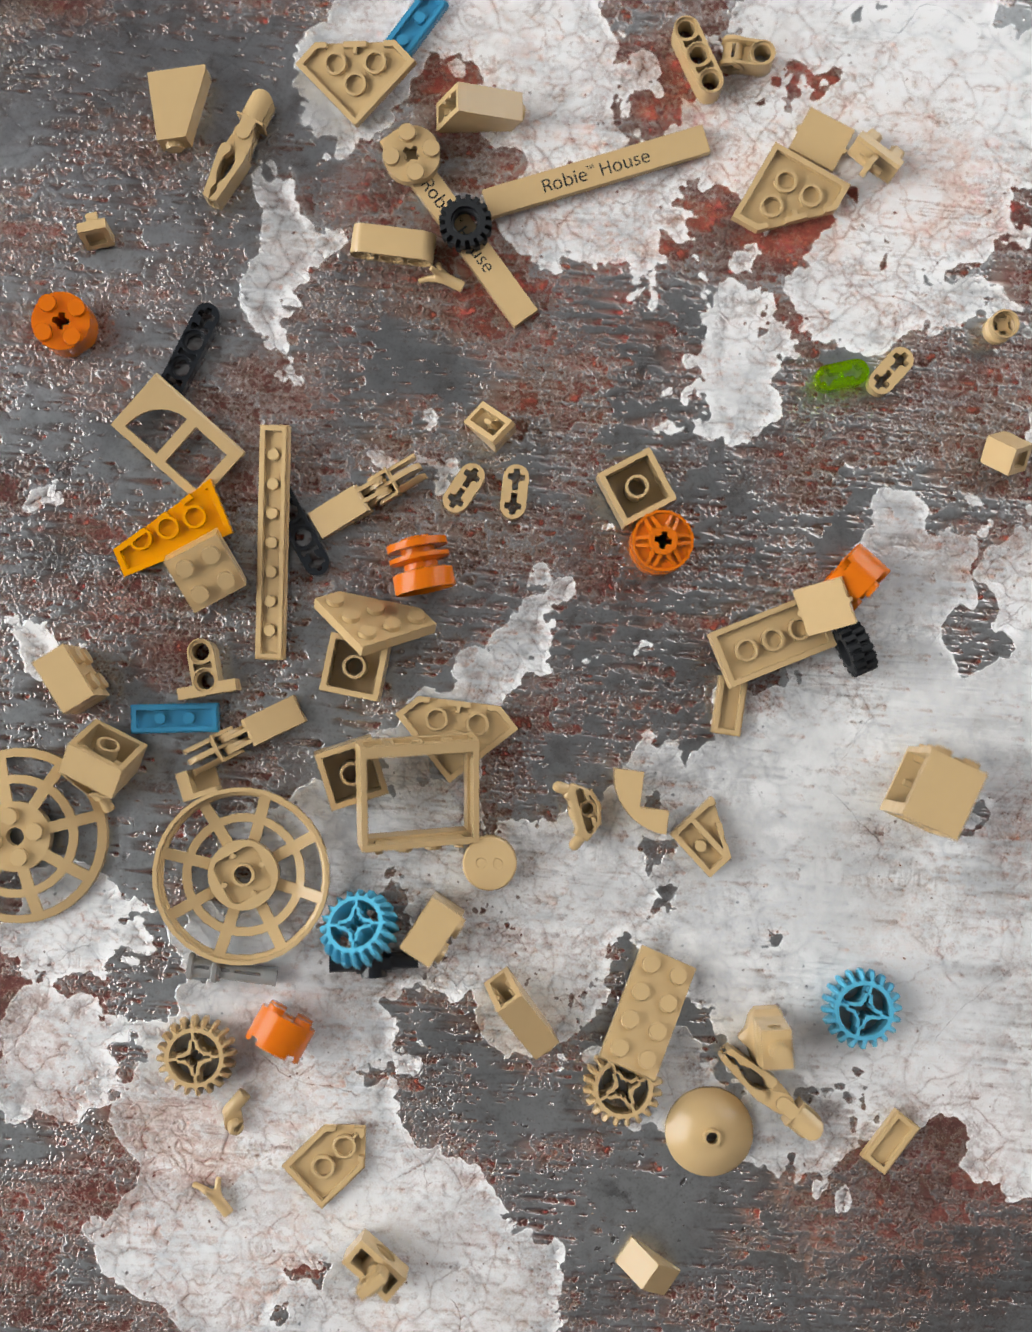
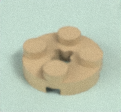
M404 123L387 137L382 153L383 162L388 174L393 180L405 186H413V184L420 182L423 184L430 181L440 167V145L435 136L429 130L410 123ZM412 149L416 150L419 158L417 160L411 159L410 162L406 161L407 155L405 152Z

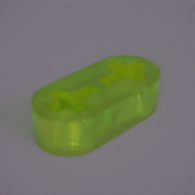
M850 359L824 365L813 376L814 388L821 393H832L858 387L867 380L869 367L861 359ZM852 366L855 367V370H861L862 372L857 380L852 375L844 377V374L848 373ZM824 372L827 373L828 377L838 376L837 379L830 382L829 386H827L826 382L820 381Z

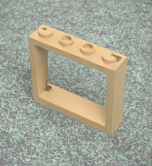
M472 732L355 740L357 844L362 853L375 852L376 855H380L383 851L387 850L407 853L411 852L413 848L424 847L427 850H438L442 846L447 845L464 848L466 844L479 843V739ZM464 752V826L368 834L367 759Z

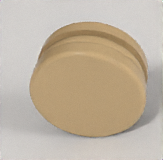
M480 836L479 843H470L465 850L462 861L463 871L467 880L473 886L485 891L498 890L506 886L515 875L517 868L516 853L512 845L500 836Z

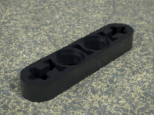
M202 303L194 310L161 375L172 386L173 383L169 380L170 376L177 382L182 383L181 387L175 383L174 388L184 397L222 323L220 311L211 303ZM212 311L211 314L214 320L206 322L204 329L208 334L205 335L199 329H195V327L198 325L199 328H202L204 325V320L201 317L202 314H209ZM200 336L203 343L200 349L193 351L188 348L187 342L190 337ZM181 361L187 362L190 367L189 372L184 376H177L174 371L175 365Z
M290 485V505L297 507L298 515L295 519L289 521V540L305 570L315 577L324 576L331 568L330 557ZM301 530L309 531L312 536L310 543L306 546H300L296 542V535ZM316 545H318L319 549L313 550L315 555L319 559L324 558L325 560L321 564L323 569L320 571L316 568H310V565L313 564V559L309 553L305 556L302 554V552L312 550Z

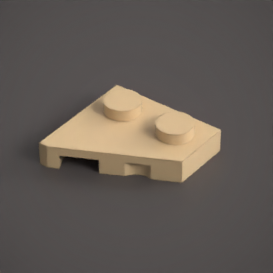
M709 796L669 833L709 878L731 859L722 823L716 809L715 799L712 796Z

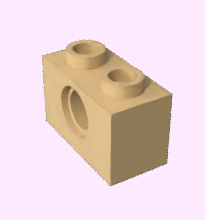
M364 1228L345 1250L342 1264L360 1279L377 1265L383 1263L388 1269L389 1274L387 1283L383 1285L377 1295L387 1303L407 1280L409 1266Z

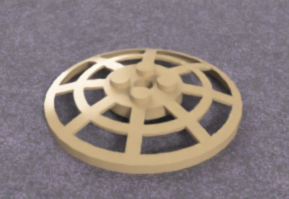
M36 748L0 750V874L2 870L18 872L22 889L0 887V896L7 898L25 897L31 914L26 915L0 913V921L6 923L41 921L58 915L76 904L87 894L97 880L105 864L109 848L110 830L107 813H104L99 801L96 802L93 797L86 795L93 811L75 815L67 798L60 790L54 787L62 776L58 771L63 757ZM31 757L49 762L54 766L44 780L29 775H9L7 758ZM10 784H27L38 789L29 802L13 801ZM48 795L58 803L65 818L50 821L48 815L40 808ZM96 822L97 847L90 869L87 870L73 863L79 843L78 826ZM14 828L20 829L24 835L23 841L19 845L13 843L10 839V833ZM68 829V847L65 856L62 857L51 851L54 833ZM42 861L57 868L48 879L38 885L34 884L30 871L31 868L39 865ZM66 873L82 880L78 888L65 900L52 908L43 910L38 896L39 893L54 886Z
M232 787L214 791L186 806L170 822L163 833L155 851L152 867V888L155 902L162 920L171 933L185 947L197 955L213 962L227 965H253L267 962L285 954L298 945L313 929L320 918L330 887V863L327 848L312 820L297 805L283 796L268 790L252 787ZM232 796L259 797L255 814L236 813L220 818L211 803ZM270 802L280 804L291 811L304 823L309 832L294 840L292 835L283 826L267 818ZM200 809L209 824L195 836L187 852L169 848L173 837L181 825ZM236 822L253 823L249 839L234 841L225 825ZM264 826L276 832L286 842V845L272 852L266 845L261 843ZM214 832L222 847L212 858L196 854L203 841ZM314 842L318 848L322 865L320 891L304 886L305 865L300 850ZM290 855H293L295 860L296 883L280 878L278 862ZM166 859L183 863L182 883L187 900L172 908L168 903L164 886V865ZM193 866L208 870L209 887L195 894L192 882ZM241 866H245L251 871L252 876L247 883L240 882L237 879L236 871ZM279 890L292 894L286 907L274 917L267 903L274 892ZM215 897L220 903L228 907L224 923L211 916L203 908L202 904ZM300 898L315 902L314 911L305 925L292 938L285 941L278 925L284 922L293 912ZM256 908L263 921V924L251 927L235 926L240 910ZM193 910L205 924L219 931L220 935L215 949L207 947L193 938L181 926L177 918ZM268 931L275 947L255 954L235 955L226 953L232 935L254 936Z

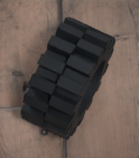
M465 194L463 199H461L460 195L455 196L456 200H448L447 207L443 206L441 215H439L442 239L444 242H447L449 248L455 247L456 252L461 253V250H466L467 254L471 253V249L474 248L475 251L480 250V245L483 244L485 246L488 242L487 238L491 236L492 220L490 210L488 211L485 202L481 204L480 198L476 196L474 200L468 194ZM469 214L476 219L477 227L472 233L461 234L455 229V220L460 215Z
M859 621L856 624L832 631L837 643L835 648L839 652L838 655L843 660L844 667H847V671L852 677H858L878 668L877 653L873 649V642H870L869 634L865 633V628L861 626Z

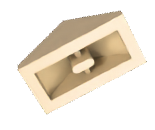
M484 401L463 421L495 453L516 432V424L511 419Z
M632 1235L615 1259V1262L642 1290L663 1296L680 1273L678 1267Z

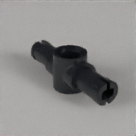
M384 951L381 954L382 962L373 959L372 968L367 967L363 963L359 970L353 966L349 969L345 968L341 963H335L331 959L332 957L329 956V972H356V974H361L362 978H383L388 976V973L392 972V970L418 968V960L404 951H394L391 953Z

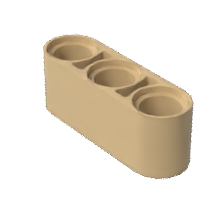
M689 15L681 16L674 23L671 36L672 48L696 99L702 104H713L720 96L724 84L723 74L698 21ZM685 31L690 33L691 37L684 38L679 33ZM699 57L703 60V63L696 64L691 58ZM711 83L716 88L713 90H708L703 86V84Z
M356 223L353 226L350 255L363 260L430 267L433 265L437 236L424 230Z

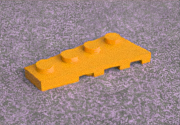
M209 479L168 511L159 515L153 522L122 542L113 551L124 577L164 562L167 554L218 528L223 538L234 534V531L212 479Z

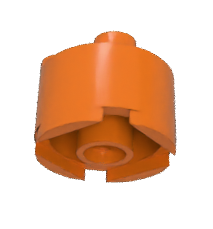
M53 292L42 295L38 299V303L35 305L31 316V325L35 337L59 356L77 357L93 346L98 336V321L92 310L80 298L68 292Z
M860 543L843 558L834 571L832 570L823 581L842 576L848 595L853 598L851 604L853 610H855L862 603V599L865 596L868 598L880 586L879 583L891 570Z
M272 999L269 1004L263 1003L245 1037L250 1040L253 1035L258 1039L255 1045L282 1060H286L288 1055L294 1057L292 1063L298 1064L315 1033V1030L311 1027L313 1020L300 1013L296 1017L286 1013L288 1007Z

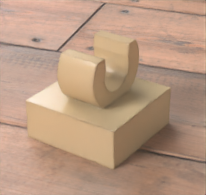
M97 211L85 214L86 222L76 224L77 233L87 251L115 245L114 235L106 219H98Z

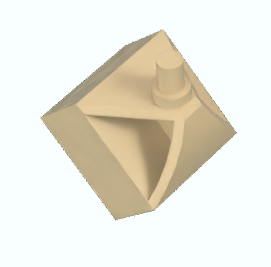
M95 719L68 743L58 772L86 795L93 797L96 802L99 801L104 813H108L115 809L111 799L138 772L148 745Z

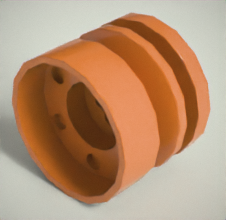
M656 510L646 514L636 524L629 538L628 552L633 564L640 571L651 576H665L675 572L689 559L694 547V534L689 523L681 515L670 510ZM661 535L665 536L666 542H669L663 549L659 548V543L655 541Z
M415 535L386 547L388 556H401L389 561L390 567L404 568V572L392 577L396 597L422 595L456 585L452 565L438 564V560L450 555L449 550H435L447 544L446 535Z

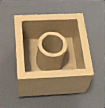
M650 447L598 473L596 476V481L622 531L638 523L646 514L656 510H663L674 504L677 500Z
M218 528L165 556L164 564L194 613L247 585V577Z
M331 632L319 690L380 702L392 647L361 657L339 633Z
M61 644L32 662L63 714H81L110 696L106 690L109 687L106 679L101 673L98 672L96 674L91 665L93 659L85 648L81 649L80 646Z
M370 734L314 751L332 811L356 804L355 740L372 739ZM378 758L367 759L368 800L389 793Z
M435 891L406 934L399 948L428 968H430L433 962L439 964L450 945L447 943V940L450 936L455 939L465 925L466 919L463 918L465 910Z

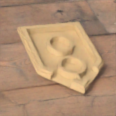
M324 1124L282 1164L284 1170L321 1209L365 1168L366 1125Z

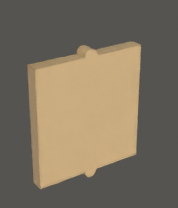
M810 107L802 124L796 127L797 133L788 149L826 171L833 173L841 156L846 154V146L855 130Z
M842 576L793 590L799 609L797 614L802 617L808 636L853 625L858 622L851 604L853 598L848 595Z

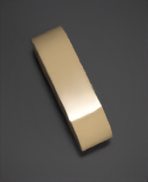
M898 347L893 349L882 360L866 380L865 386L870 395L883 397L896 386L913 366L914 357L911 351L904 347ZM902 356L905 359L903 365H900L893 371L890 367L895 363V358ZM884 374L889 376L884 382L886 388L880 387L877 389L874 386L877 382L874 377L880 379Z
M476 463L464 465L444 493L443 504L449 513L453 515L464 513L485 482V473L480 465ZM474 470L478 471L477 477L480 480L478 482L472 481L467 488L464 487L467 482L465 473L467 471L469 473H472ZM460 490L464 491L461 496L463 505L461 507L459 505H456L454 508L450 507L451 501L448 498L451 495L456 497Z
M513 464L509 466L503 475L500 512L503 517L511 521L520 519L526 510L529 473L522 465ZM514 471H519L520 476L525 477L524 481H519L518 490H512L513 482L511 479H508V476L514 475ZM511 495H517L516 503L521 506V510H516L515 514H509V509L504 508L505 504H510Z

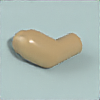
M242 1088L238 1089L222 1110L225 1129L234 1136L242 1133L244 1129L241 1108L251 1098L249 1093Z

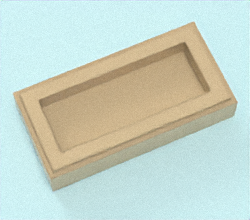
M718 675L711 733L740 737L748 681L728 689L724 676Z
M894 1107L859 1154L885 1175L919 1131L920 1127Z

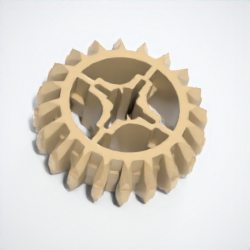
M194 1014L190 1021L186 1016L182 1017L180 1025L174 1022L169 1026L171 1032L165 1031L162 1034L165 1042H160L157 1046L164 1053L159 1054L156 1060L165 1062L159 1068V1072L164 1073L167 1071L169 1074L164 1081L168 1083L173 1079L176 1082L173 1089L176 1091L181 1086H184L185 1095H189L193 1088L196 1096H200L204 1089L210 1094L214 1091V1085L219 1088L224 1085L223 1078L229 1079L232 1075L229 1068H234L237 1063L230 1057L235 1056L238 1050L229 1048L235 1042V1038L230 1037L226 1039L225 1035L229 1032V1028L225 1027L220 1031L218 1029L221 1023L220 1020L217 1019L212 1025L209 1024V1015H205L201 1022L198 1014ZM191 1033L188 1048L175 1052L179 1038L182 1035ZM204 1035L209 1037L216 1046L208 1045L204 1041ZM195 1049L199 1051L198 1053L201 1052L203 1056L200 1060H196V1056L193 1057L191 1054ZM219 1058L216 1071L210 1075L203 1076L206 1062ZM179 1064L186 1065L190 1070V1074L186 1073Z
M596 1054L594 1059L598 1065L588 1063L587 1069L592 1074H584L583 1080L589 1083L583 1087V1093L591 1094L586 1098L587 1105H594L592 1109L593 1114L597 1115L603 1111L601 1117L603 1122H607L612 1116L614 1126H618L620 1119H624L626 1127L630 1126L629 1118L633 1117L640 1124L642 1122L640 1117L642 1112L645 1116L650 1117L651 1111L648 1105L655 1108L658 1107V1101L653 1097L662 1096L661 1089L656 1087L663 1083L662 1078L657 1076L655 1081H652L633 1072H624L619 1066L599 1058L598 1054ZM610 1068L612 1072L611 1081L604 1085V1089L598 1091L599 1081L603 1073ZM617 1074L619 1075L621 1080L625 1081V1084L628 1081V1097L626 1096L624 1090L621 1091L620 1087L618 1086L619 1081L617 1078ZM646 1080L644 1094L635 1103L633 1092L641 1086V1082ZM605 1099H621L625 1102L626 1107L611 1105Z

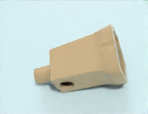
M775 1004L753 1006L747 1014L743 1029L737 1035L738 1039L747 1047L750 1057L763 1071L794 1069L792 1029L784 1019L782 1010Z

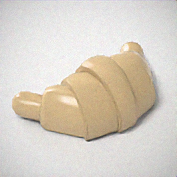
M556 781L553 784V790L563 794V797L566 799L568 804L567 813L574 826V836L569 842V848L575 851L581 847L584 841L590 840L597 828L602 825L601 803L597 800L591 788H585L574 783L567 784Z

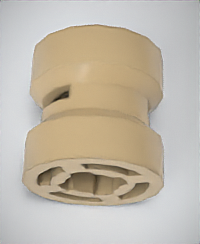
M1009 309L997 311L985 321L982 327L983 337L990 344H1003L1019 330V317Z

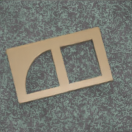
M158 373L153 375L111 424L114 429L187 494L194 492L196 488L169 465L167 461L196 429L200 430L226 454L200 486L207 480L212 479L216 487L246 453ZM156 410H169L185 417L187 420L158 453L127 427L139 416Z

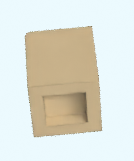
M1007 431L988 435L980 461L1007 476L1025 471L1032 451V443Z
M216 767L197 776L193 773L195 769L175 774L183 802L200 798L214 791L223 790Z

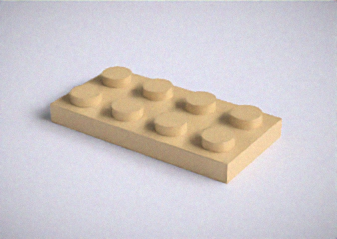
M794 599L708 633L707 637L729 689L837 646L832 631L808 636L802 617L797 614L799 609Z
M641 945L598 1057L655 1081L696 968Z

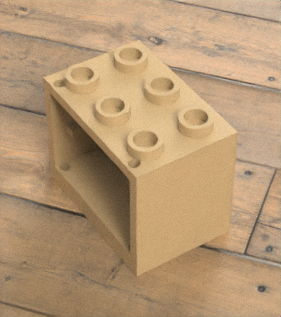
M919 744L918 747L908 746L879 809L931 834L958 841L988 774L979 770L981 765L970 759L951 757L953 752L940 745L933 746L927 744L926 746Z

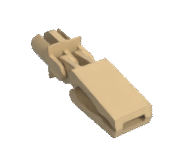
M259 88L254 90L242 113L236 112L240 122L235 126L229 139L221 143L203 191L208 204L214 209L222 210L251 168L250 161L258 144L260 134L268 136L266 129L275 113L276 107L270 94L265 89ZM233 164L231 170H230L229 173L225 176V173H226L228 167Z
M415 454L409 455L389 468L383 467V470L369 477L367 483L359 487L357 484L353 485L309 512L308 516L321 539L326 540L373 513L372 508L379 504L381 506L385 505L397 497L403 496V492L428 478L426 473H422L400 485L422 470L420 463H415L403 469L417 459ZM391 486L394 487L396 492L393 493Z
M292 695L242 719V726L235 729L233 726L227 727L182 751L184 755H188L211 744L212 748L188 760L189 765L192 766L214 755L218 757L193 770L194 775L197 776L245 752L244 748L252 744L253 747H258L308 720L296 696ZM247 733L248 737L239 740L238 737ZM216 738H218L219 741L221 740L222 745H219ZM222 749H224L228 756L225 757Z
M728 1042L720 1047L717 1054L721 1061L758 1102L782 1115L780 1119L786 1127L788 1126L797 1135L806 1138L808 1141L817 1140L822 1136L823 1122L820 1116L800 1096L794 1101L772 1072L769 1070L763 1071L752 1058ZM726 1054L734 1057L739 1065L751 1068L760 1074L764 1086L748 1080L741 1073L734 1059L727 1057Z

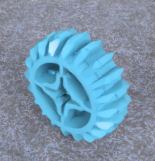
M358 888L356 895L347 891L346 899L343 900L341 897H337L338 904L335 907L328 905L331 913L330 915L322 916L326 924L319 927L320 932L323 934L320 940L325 946V953L331 956L335 963H341L342 966L348 969L353 966L355 969L360 970L363 963L367 967L372 968L373 959L382 962L381 954L384 951L391 953L388 944L397 942L393 933L400 931L399 926L395 923L399 919L397 914L393 912V905L387 902L383 895H377L370 889L365 893ZM367 911L377 912L378 921L370 919ZM341 937L349 939L351 948L342 947Z
M860 967L856 969L855 976L849 969L845 970L846 979L844 980L839 975H836L837 986L835 987L830 983L827 984V988L832 991L831 995H822V999L829 1002V1004L821 1006L822 1012L829 1013L823 1018L825 1024H831L828 1031L832 1035L837 1034L836 1039L840 1043L847 1040V1045L851 1048L856 1045L857 1041L861 1049H866L867 1041L873 1047H877L878 1042L876 1038L878 1037L884 1042L888 1041V1037L884 1033L887 1030L891 1033H896V1029L891 1025L892 1021L896 1023L901 1022V1018L894 1014V1012L902 1010L900 1004L894 1003L900 998L897 992H892L895 987L894 984L891 982L885 983L886 977L882 974L876 976L875 971L869 969L865 974L864 970ZM862 986V988H858L857 993L853 997H844L849 990ZM873 987L881 995L882 1009H878L873 1005L874 995L871 994ZM864 1004L870 1010L865 1009L858 1012L852 1006L857 1007ZM840 1007L850 1012V1029L845 1027L841 1021ZM869 1020H878L870 1028L864 1029L866 1023Z

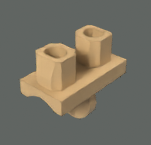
M874 128L868 132L862 130L847 154L863 166L859 173L862 178L868 172H871L877 178L879 177L889 184L905 162L902 160L905 152L898 146H891L890 149L880 143L883 138Z

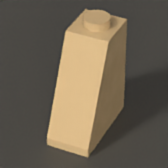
M205 64L147 72L157 142L163 151L169 153H179L184 148L192 147L211 84V77Z
M457 82L436 103L437 132H511L523 122L526 109L523 104L522 92Z
M508 966L484 982L497 1014L535 1060L549 1053L554 1046L560 1043L552 1026Z

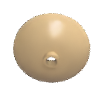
M704 1086L684 1093L675 1101L666 1118L665 1138L671 1155L684 1169L700 1176H719L732 1171L746 1158L753 1141V1124L747 1108L738 1097L719 1087ZM709 1133L717 1134L714 1141L706 1139Z

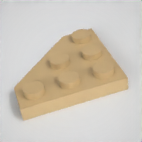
M383 40V42L343 41V43L333 44L315 42L295 65L358 128L417 63L396 40Z
M775 142L731 220L758 234L834 214L851 184Z
M342 591L317 597L314 601V608L361 657L433 634L436 630V623L419 607Z
M418 696L396 713V716L412 736L472 732L479 739V760L518 730L503 708L496 705ZM464 752L427 755L449 783L464 772Z

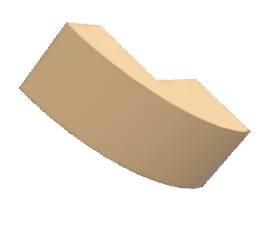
M613 768L614 789L624 810L643 827L666 835L669 811L667 809L640 806L644 772Z

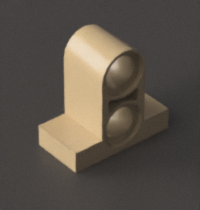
M195 639L189 643L187 658L192 686L176 689L178 700L186 701L242 690L240 679L224 680L219 650L214 642L206 639ZM206 644L209 649V655L206 659L200 660L197 656V649L199 646ZM207 673H211L214 677V684L209 689L204 688L202 685V678Z

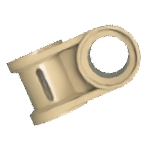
M726 35L722 38L723 53L722 59L718 62L721 72L733 75L741 74L764 77L771 71L776 49L770 41L746 38L739 35ZM762 55L767 58V61L760 62L755 57Z

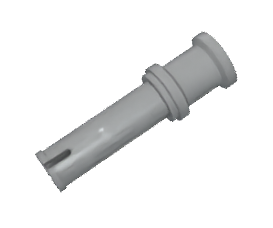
M191 952L189 955L186 969V979H192V977L211 979V982L214 983L219 982L220 979L276 986L278 968L227 965L196 956L194 952ZM197 966H207L209 969L197 968ZM222 969H229L230 971L223 972ZM236 971L260 973L261 975L253 976L246 974H238L236 973Z

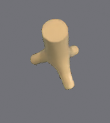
M440 262L435 264L437 268L434 266L429 267V270L434 275L418 279L420 284L426 282L440 283L460 293L465 285V281L447 273Z
M216 1177L214 1189L198 1182H193L192 1187L207 1196L224 1218L231 1214L233 1208L222 1195L221 1177Z

